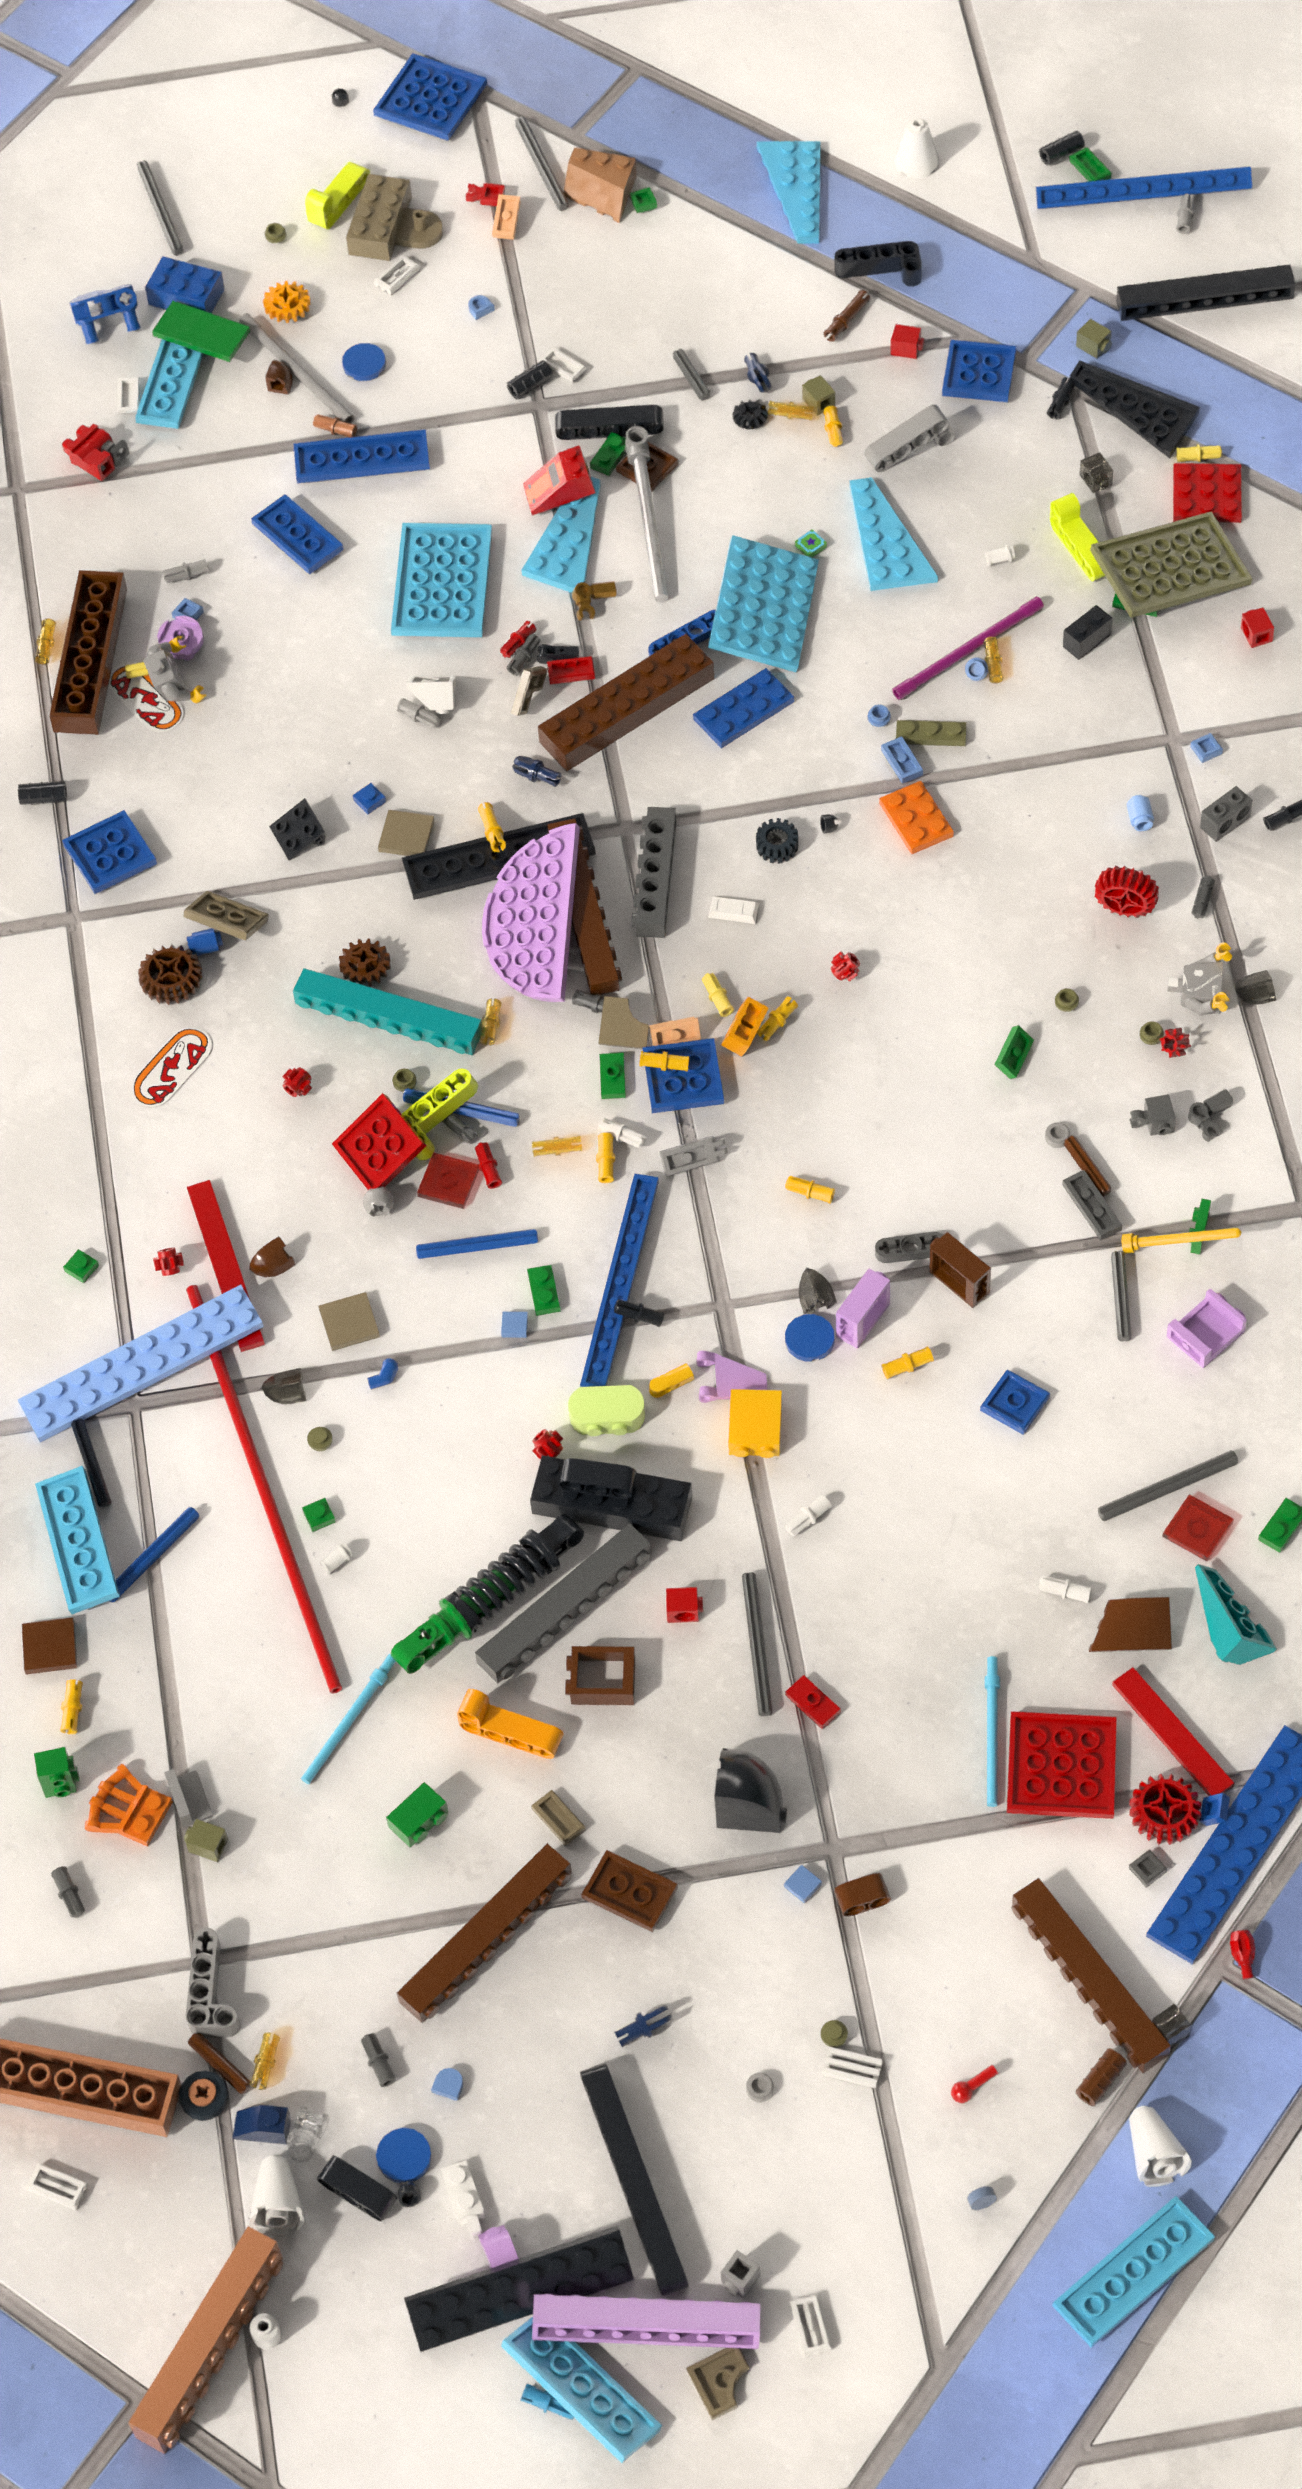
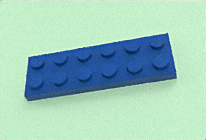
M426 429L293 444L297 484L430 469Z

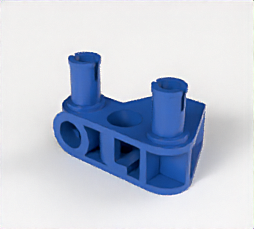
M132 284L109 290H96L77 296L70 302L75 323L79 326L81 325L86 344L99 341L94 321L112 314L123 313L128 332L141 328L135 311L138 306L137 296ZM124 292L130 295L127 303L120 301V297ZM87 302L97 303L99 309L90 312Z

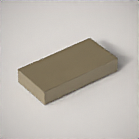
M550 1790L531 1805L532 1810L565 1846L586 1831L583 1823L553 1790Z

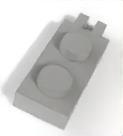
M709 1136L659 1151L665 1175L670 1176L719 1161L720 1155L728 1153L727 1147L717 1149V1146L725 1144L724 1138L714 1140V1136Z

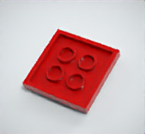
M1173 463V522L1212 512L1218 522L1241 523V464Z
M383 1093L332 1143L367 1190L386 1187L427 1146L389 1097Z

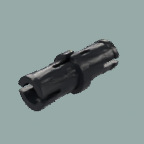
M1064 377L1058 390L1053 393V401L1047 410V415L1051 419L1054 418L1055 413H1057L1055 419H1059L1064 406L1068 405L1070 401L1069 396L1075 386L1073 379L1069 378L1067 384H1065L1067 377Z

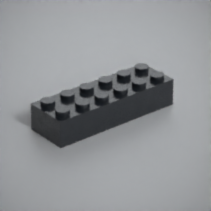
M542 1455L530 1498L532 1514L551 1518L567 1514L574 1522L622 1530L630 1523L640 1534L682 1541L693 1497L692 1483L637 1473L632 1497L628 1499L570 1492L559 1486L565 1459Z

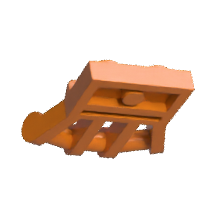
M121 1763L114 1774L105 1781L100 1782L98 1793L90 1799L89 1818L85 1821L84 1829L90 1832L118 1833L148 1847L173 1801L171 1797L150 1789L147 1785H141L126 1766ZM125 1779L137 1791V1794L133 1796L114 1786ZM109 1795L130 1804L125 1812L104 1801ZM100 1811L121 1820V1822H99Z

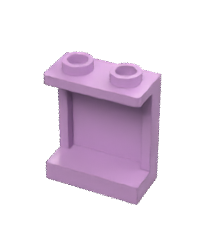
M1212 1289L1206 1291L1205 1299L1179 1322L1174 1319L1168 1324L1166 1337L1204 1368L1245 1332L1246 1318L1241 1310L1234 1309L1228 1304L1222 1294L1215 1293Z

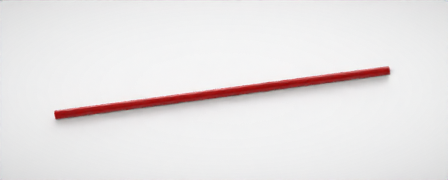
M191 1285L187 1287L186 1292L192 1308L194 1309L204 1304L198 1286ZM220 1349L209 1355L329 1691L331 1694L338 1693L342 1690L339 1677Z

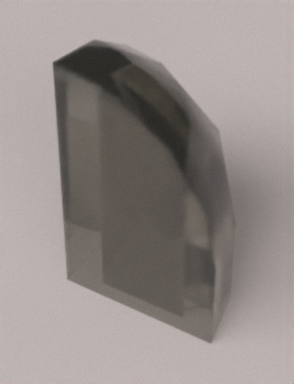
M1267 970L1247 975L1235 984L1238 997L1245 1003L1259 1005L1276 1001L1273 980Z
M806 1267L799 1283V1299L803 1313L814 1314L816 1313L815 1309L826 1306L827 1309L831 1308L837 1301L830 1283L822 1274Z
M301 1368L277 1373L269 1377L262 1384L261 1388L265 1396L273 1402L294 1404L306 1401Z

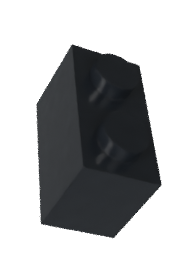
M1095 605L1064 629L1063 648L1080 660L1112 635L1113 618L1098 605Z

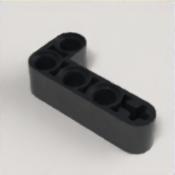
M901 241L839 249L834 254V272L840 278L901 272L903 283L906 286L914 287L920 284L922 278V262L919 247L913 241Z

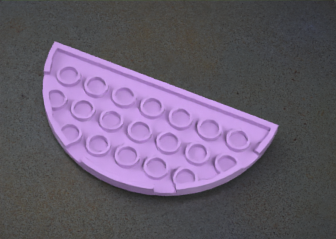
M576 823L554 828L549 831V834L538 840H531L515 853L498 874V881L492 893L488 894L484 907L482 936L483 944L490 958L489 962L501 979L514 990L540 1001L565 1002L580 830Z

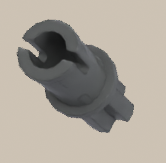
M535 634L529 635L521 648L516 649L514 658L506 667L511 674L518 676L525 664L531 661V655L541 641Z
M58 1867L51 1872V1876L59 1890L58 1896L60 1899H63L70 1916L78 1918L85 1913V1908L77 1893L79 1889L73 1884L67 1867Z
M366 2034L361 2039V2043L369 2059L368 2065L373 2067L379 2085L387 2087L396 2081V2077L393 2075L387 2061L389 2058L388 2054L383 2052L376 2034Z

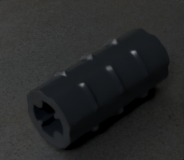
M1076 130L1039 149V156L1045 165L1057 162L1084 148V138Z
M541 360L508 381L507 389L514 399H519L552 378V369L546 361Z
M41 781V783L18 784L19 804L44 805V803L67 802L66 782Z

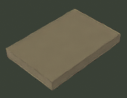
M206 891L184 910L183 917L246 941L268 922L269 914Z

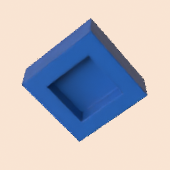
M369 783L353 795V801L367 814H370L386 802L385 796L372 783Z
M1224 1793L1203 1797L1200 1822L1206 1826L1227 1822L1230 1797Z

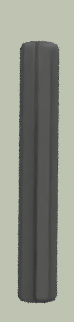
M1114 1251L1111 1254L1117 1338L1121 1342L1130 1341L1131 1324L1125 1253L1123 1251Z

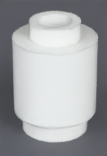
M260 2314L251 2321L250 2333L259 2348L271 2349L278 2344L281 2338V2331L276 2319L272 2315Z

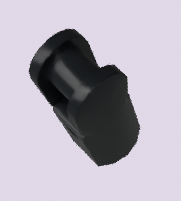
M546 644L538 646L540 654L537 656V661L541 664H547V661L579 658L578 646H552Z

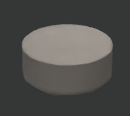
M1062 1123L1050 1124L1045 1131L1047 1144L1054 1148L1064 1147V1140L1070 1137L1069 1128Z
M764 2073L753 2074L746 2083L747 2095L755 2102L769 2100L774 2092L772 2079Z

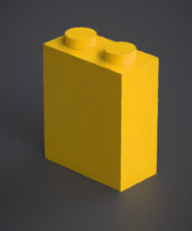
M731 1389L728 1438L729 1455H735L736 1457L751 1455L763 1458L780 1456L782 1390Z

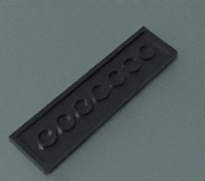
M584 813L504 832L503 839L506 847L502 851L501 847L498 846L500 852L493 851L490 841L486 837L402 857L413 900L496 880L500 871L515 853L531 840H538L548 834L547 824L575 819L576 824L582 827L584 840L581 841L582 846H587L589 856L596 855Z
M617 2225L404 2297V2301L420 2352L532 2315L534 2295H580L585 2297L632 2281L634 2276L622 2235Z

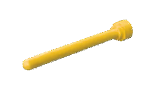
M1239 1228L1148 1237H1139V1235H1134V1233L1122 1234V1249L1125 1254L1135 1253L1136 1250H1140V1247L1238 1238L1241 1236V1230Z

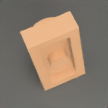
M499 194L492 230L493 238L514 240L520 208V196Z
M695 1017L649 1025L653 1046L701 1040L698 1018Z

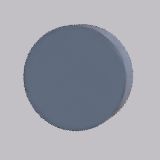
M989 2186L977 2188L967 2197L972 2210L987 2208L997 2199L993 2188Z

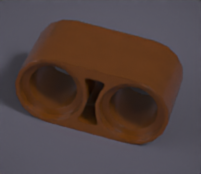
M874 1873L845 1882L834 1889L842 1914L846 1917L882 1907L891 1901L881 1873Z

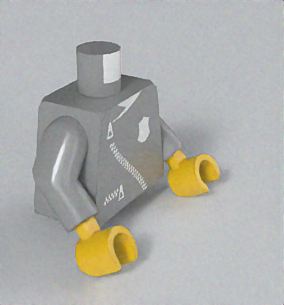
M177 636L169 642L150 647L147 654L148 657L144 658L143 662L154 688L166 701H189L191 699L192 702L199 703L207 696L200 693L204 689L201 685H197L191 692L186 689L173 655L170 653H177L186 647V645L181 646L178 642L183 638L182 636Z
M1221 943L1217 946L1216 952L1190 965H1185L1183 979L1168 978L1167 992L1182 993L1181 1005L1199 1016L1208 1013L1219 1014L1220 1011H1226L1228 1006L1225 1002H1229L1230 999L1224 992H1221L1223 974L1221 959L1224 961L1232 959V954L1229 952L1231 947L1227 943Z

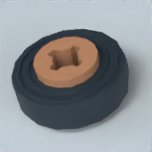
M206 2070L189 2075L182 2083L179 2091V2103L184 2112L192 2119L200 2121L211 2120L219 2116L225 2109L228 2101V2089L223 2079L214 2072Z

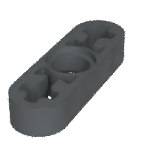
M929 1232L882 1238L875 1244V1257L882 1263L930 1258L931 1243L935 1238H941L943 1234L940 1232ZM922 1242H924L925 1250H922ZM908 1243H913L918 1248L914 1252H908L904 1249V1246ZM897 1245H900V1253H897ZM884 1247H888V1250H889V1253H888V1254H885V1253H884V1251H883V1248H884Z

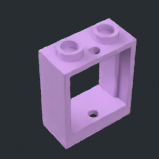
M869 1268L836 1312V1337L857 1349L890 1305V1280L885 1274L879 1271L875 1272Z

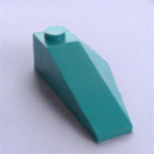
M1197 1564L1195 1571L1209 1634L1219 1659L1226 1663L1242 1665L1274 1653L1277 1648L1267 1631L1261 1624L1255 1625L1248 1617L1250 1610L1232 1597L1234 1591L1217 1570Z

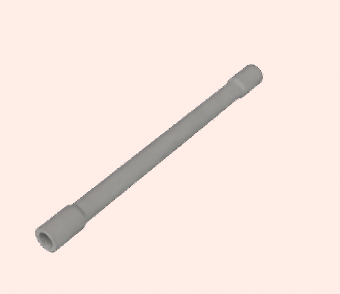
M244 314L240 318V324L249 326L250 334L254 335L274 356L284 363L340 421L350 424L354 421V415L334 399L265 332L250 314Z

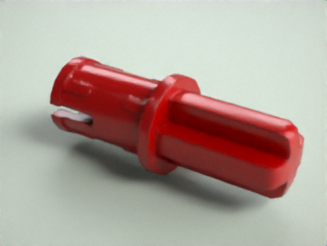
M525 621L516 632L511 633L510 639L500 648L504 658H511L516 649L521 648L523 643L526 642L525 640L528 636L537 631L533 623L528 628L531 622Z
M480 1142L475 1146L480 1163L478 1167L484 1174L487 1187L494 1189L502 1184L497 1170L498 1163L497 1160L493 1159L489 1144L487 1142Z

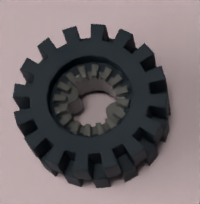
M777 818V822L769 819V824L763 822L762 828L758 827L756 849L759 856L763 855V860L767 861L770 858V863L778 860V864H780L782 859H785L787 862L790 860V856L792 858L795 856L799 843L797 828H794L793 823L789 825L786 819L782 823L781 818ZM781 839V844L779 843L777 845V843L775 844L773 840Z

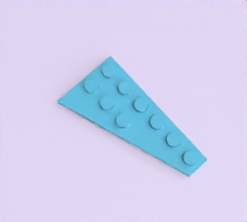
M820 141L756 142L757 150L762 156V162L767 168L771 183L779 201L782 203L783 211L787 215L797 244L819 243Z
M591 477L595 489L594 494L566 503L558 508L521 570L522 576L571 593L578 583L586 581V570L589 562L595 513L601 486L600 479Z
M872 477L849 480L870 591L938 582L937 574Z

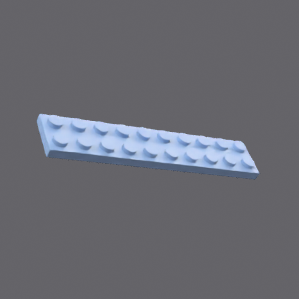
M239 1285L18 1399V1402L39 1442H42L71 1427L72 1421L78 1419L85 1420L263 1328L264 1325L243 1287Z

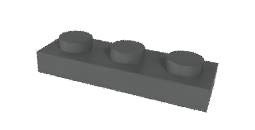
M1085 1170L1063 1180V1187L1100 1241L1122 1230V1224Z

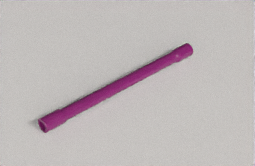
M1035 596L1010 615L915 676L906 679L892 688L893 695L898 700H901L912 693L923 683L1021 620L1041 610L1044 607L1042 600Z

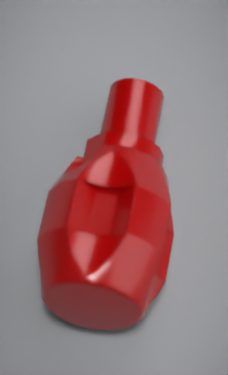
M1249 1930L1234 1931L1230 1937L1231 1954L1238 1963V1966L1241 1967L1243 1980L1252 1979L1251 1965H1253L1256 1950L1254 1938Z

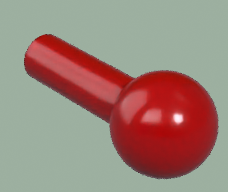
M990 2065L968 2082L959 2081L955 2083L951 2088L952 2098L958 2103L968 2102L972 2098L974 2090L998 2074L994 2065Z

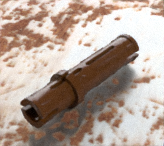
M860 290L846 308L833 318L832 324L823 332L825 338L829 333L831 334L827 338L828 341L834 342L838 335L849 327V323L857 313L870 301L871 297L869 294L862 298L867 293L865 290Z

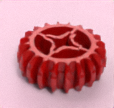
M1118 866L1114 868L1107 867L1106 871H1102L1096 880L1094 897L1098 899L1097 903L1103 904V908L1110 909L1111 913H1118L1119 916L1126 915L1128 918L1130 916L1138 918L1140 915L1146 916L1147 913H1152L1158 902L1159 887L1156 885V881L1151 879V875H1144L1142 870L1137 871L1134 867L1130 869L1126 866H1123V868Z
M1160 1773L1158 1780L1150 1776L1148 1784L1141 1781L1139 1789L1133 1791L1134 1798H1131L1129 1806L1132 1807L1129 1810V1816L1134 1817L1132 1824L1133 1826H1139L1138 1833L1140 1835L1147 1832L1148 1841L1156 1837L1158 1845L1162 1843V1839H1167V1843L1171 1845L1173 1838L1181 1842L1183 1841V1835L1191 1836V1829L1198 1827L1197 1820L1201 1819V1812L1198 1810L1201 1809L1202 1804L1200 1801H1196L1199 1796L1198 1793L1191 1792V1783L1183 1786L1184 1779L1182 1777L1176 1782L1172 1774L1169 1775L1168 1779H1164V1776ZM1159 1794V1798L1156 1801H1151L1150 1804L1144 1805L1150 1797ZM1169 1794L1174 1795L1179 1799L1172 1798ZM1163 1801H1164L1165 1807H1167L1168 1810H1169V1811H1168V1817H1167V1815H1166V1811H1163V1808H1162ZM1181 1814H1186L1181 1821L1172 1824V1819L1181 1817ZM1151 1819L1158 1820L1161 1824L1156 1823Z

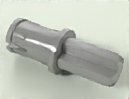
M1188 193L1181 197L1180 208L1177 210L1178 224L1176 229L1181 234L1189 233L1191 219L1194 217V197Z
M205 559L188 564L183 562L181 566L164 570L163 577L166 583L185 578L190 580L189 577L209 573Z
M405 698L398 702L397 711L413 718L414 722L421 721L434 728L439 726L441 717L425 710L423 705L414 704Z

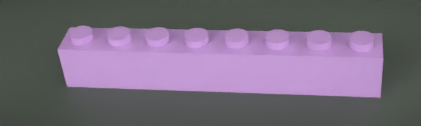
M534 2295L532 2340L759 2349L760 2304L750 2302H705L690 2299L680 2301L663 2298L638 2299L635 2297Z

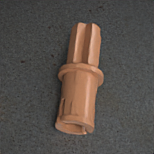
M319 414L313 419L314 427L330 431L332 435L356 436L357 425L340 421L337 417L333 419Z

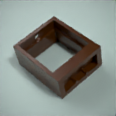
M948 1232L941 1238L937 1237L930 1245L929 1272L970 1307L974 1308L990 1293L991 1267Z
M572 1646L571 1656L566 1657V1671H571L570 1679L565 1681V1695H570L571 1705H634L635 1648L626 1646ZM579 1661H623L622 1688H578Z

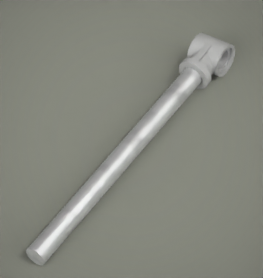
M634 426L626 432L625 451L628 462L634 466L655 601L664 602L668 599L647 469V463L650 460L648 433L644 428Z

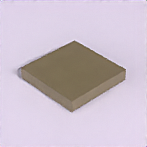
M388 809L378 845V852L403 856L426 852L435 821L434 816Z
M366 1292L318 1306L332 1351L380 1337Z

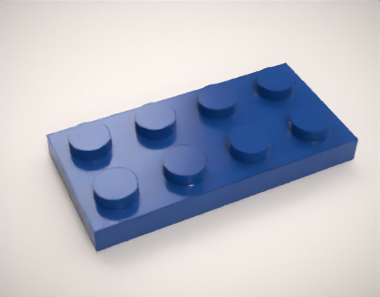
M286 494L251 518L252 524L309 575L344 550L343 544Z
M765 668L695 712L693 720L722 749L794 703V696Z

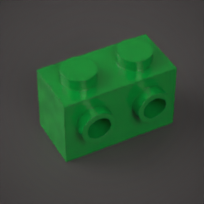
M66 1747L34 1753L37 1777L45 1798L54 1796L66 1797L70 1793L77 1792L75 1782L80 1781L78 1767L75 1766L73 1755H68Z
M423 1782L386 1817L388 1828L411 1848L415 1843H421L427 1837L428 1831L432 1827L440 1825L446 1819L447 1813H449L447 1802L428 1784Z

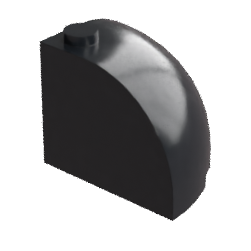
M723 1748L719 1758L721 1764L717 1770L714 1794L717 1828L780 1833L781 1824H786L787 1808H783L781 1788L773 1771L764 1761L749 1752Z

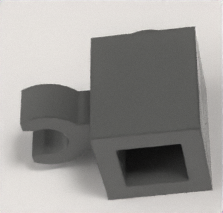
M1169 1094L1145 1098L1144 1111L1133 1110L1130 1112L1131 1128H1139L1147 1124L1150 1136L1166 1135L1175 1131L1176 1118Z

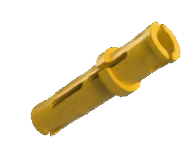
M484 802L486 808L484 809L483 805L480 804L478 812L485 827V837L490 841L493 851L500 852L498 846L503 851L506 847L503 839V829L498 825L492 804Z

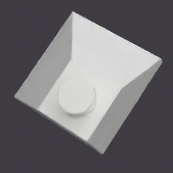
M456 676L410 677L406 682V687L430 710H436L437 714H447L455 708Z

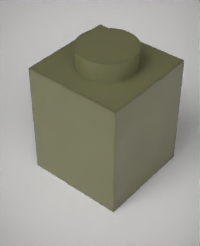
M1091 318L1077 331L1076 347L1096 359L1103 353H1106L1112 345L1111 330Z
M819 375L802 384V399L818 416L823 413L826 407L835 406V391Z
M196 1819L193 1826L188 1827L184 1841L188 1852L218 1862L228 1841V1836L224 1828Z

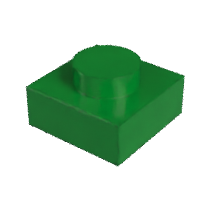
M650 187L630 193V200L637 214L657 208V201Z
M78 1249L63 1268L64 1272L85 1283L98 1268L99 1264L97 1260Z
M326 1498L302 1507L303 1514L312 1532L336 1523Z

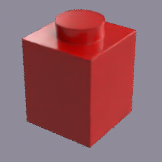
M895 324L891 337V355L917 359L918 352L923 350L925 338L921 337V328Z

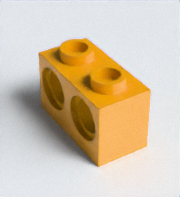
M748 996L740 1006L721 1046L742 1057L750 1047L769 1007Z

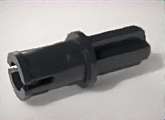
M1302 799L1287 807L1282 806L1281 810L1267 817L1265 816L1263 821L1266 828L1272 831L1282 824L1292 823V819L1302 815Z
M618 1299L614 1305V1313L635 1319L637 1323L642 1321L660 1327L664 1319V1312L644 1307L642 1303L637 1305Z

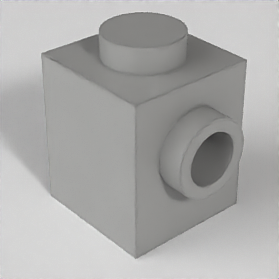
M736 2250L721 2271L723 2288L734 2296L739 2294L745 2298L761 2276L760 2265Z

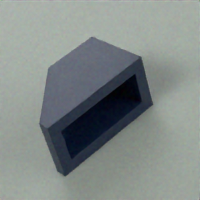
M258 2105L237 2111L233 2140L287 2145L291 2123L288 2107Z

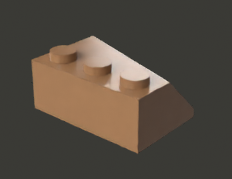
M574 147L567 167L564 186L565 197L583 206L589 205L597 209V213L612 216L614 221L620 223L637 178L636 158Z

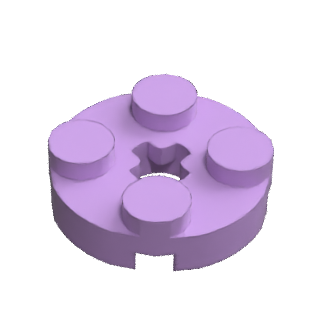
M177 616L176 620L170 622L167 620L159 628L157 634L159 644L169 642L176 636L184 634L185 639L178 642L181 646L186 645V647L177 653H170H172L174 659L191 660L201 649L204 642L203 632L199 623L188 616Z

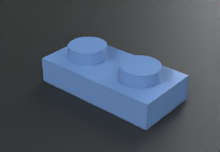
M902 736L881 745L882 753L902 784L923 776L922 767Z

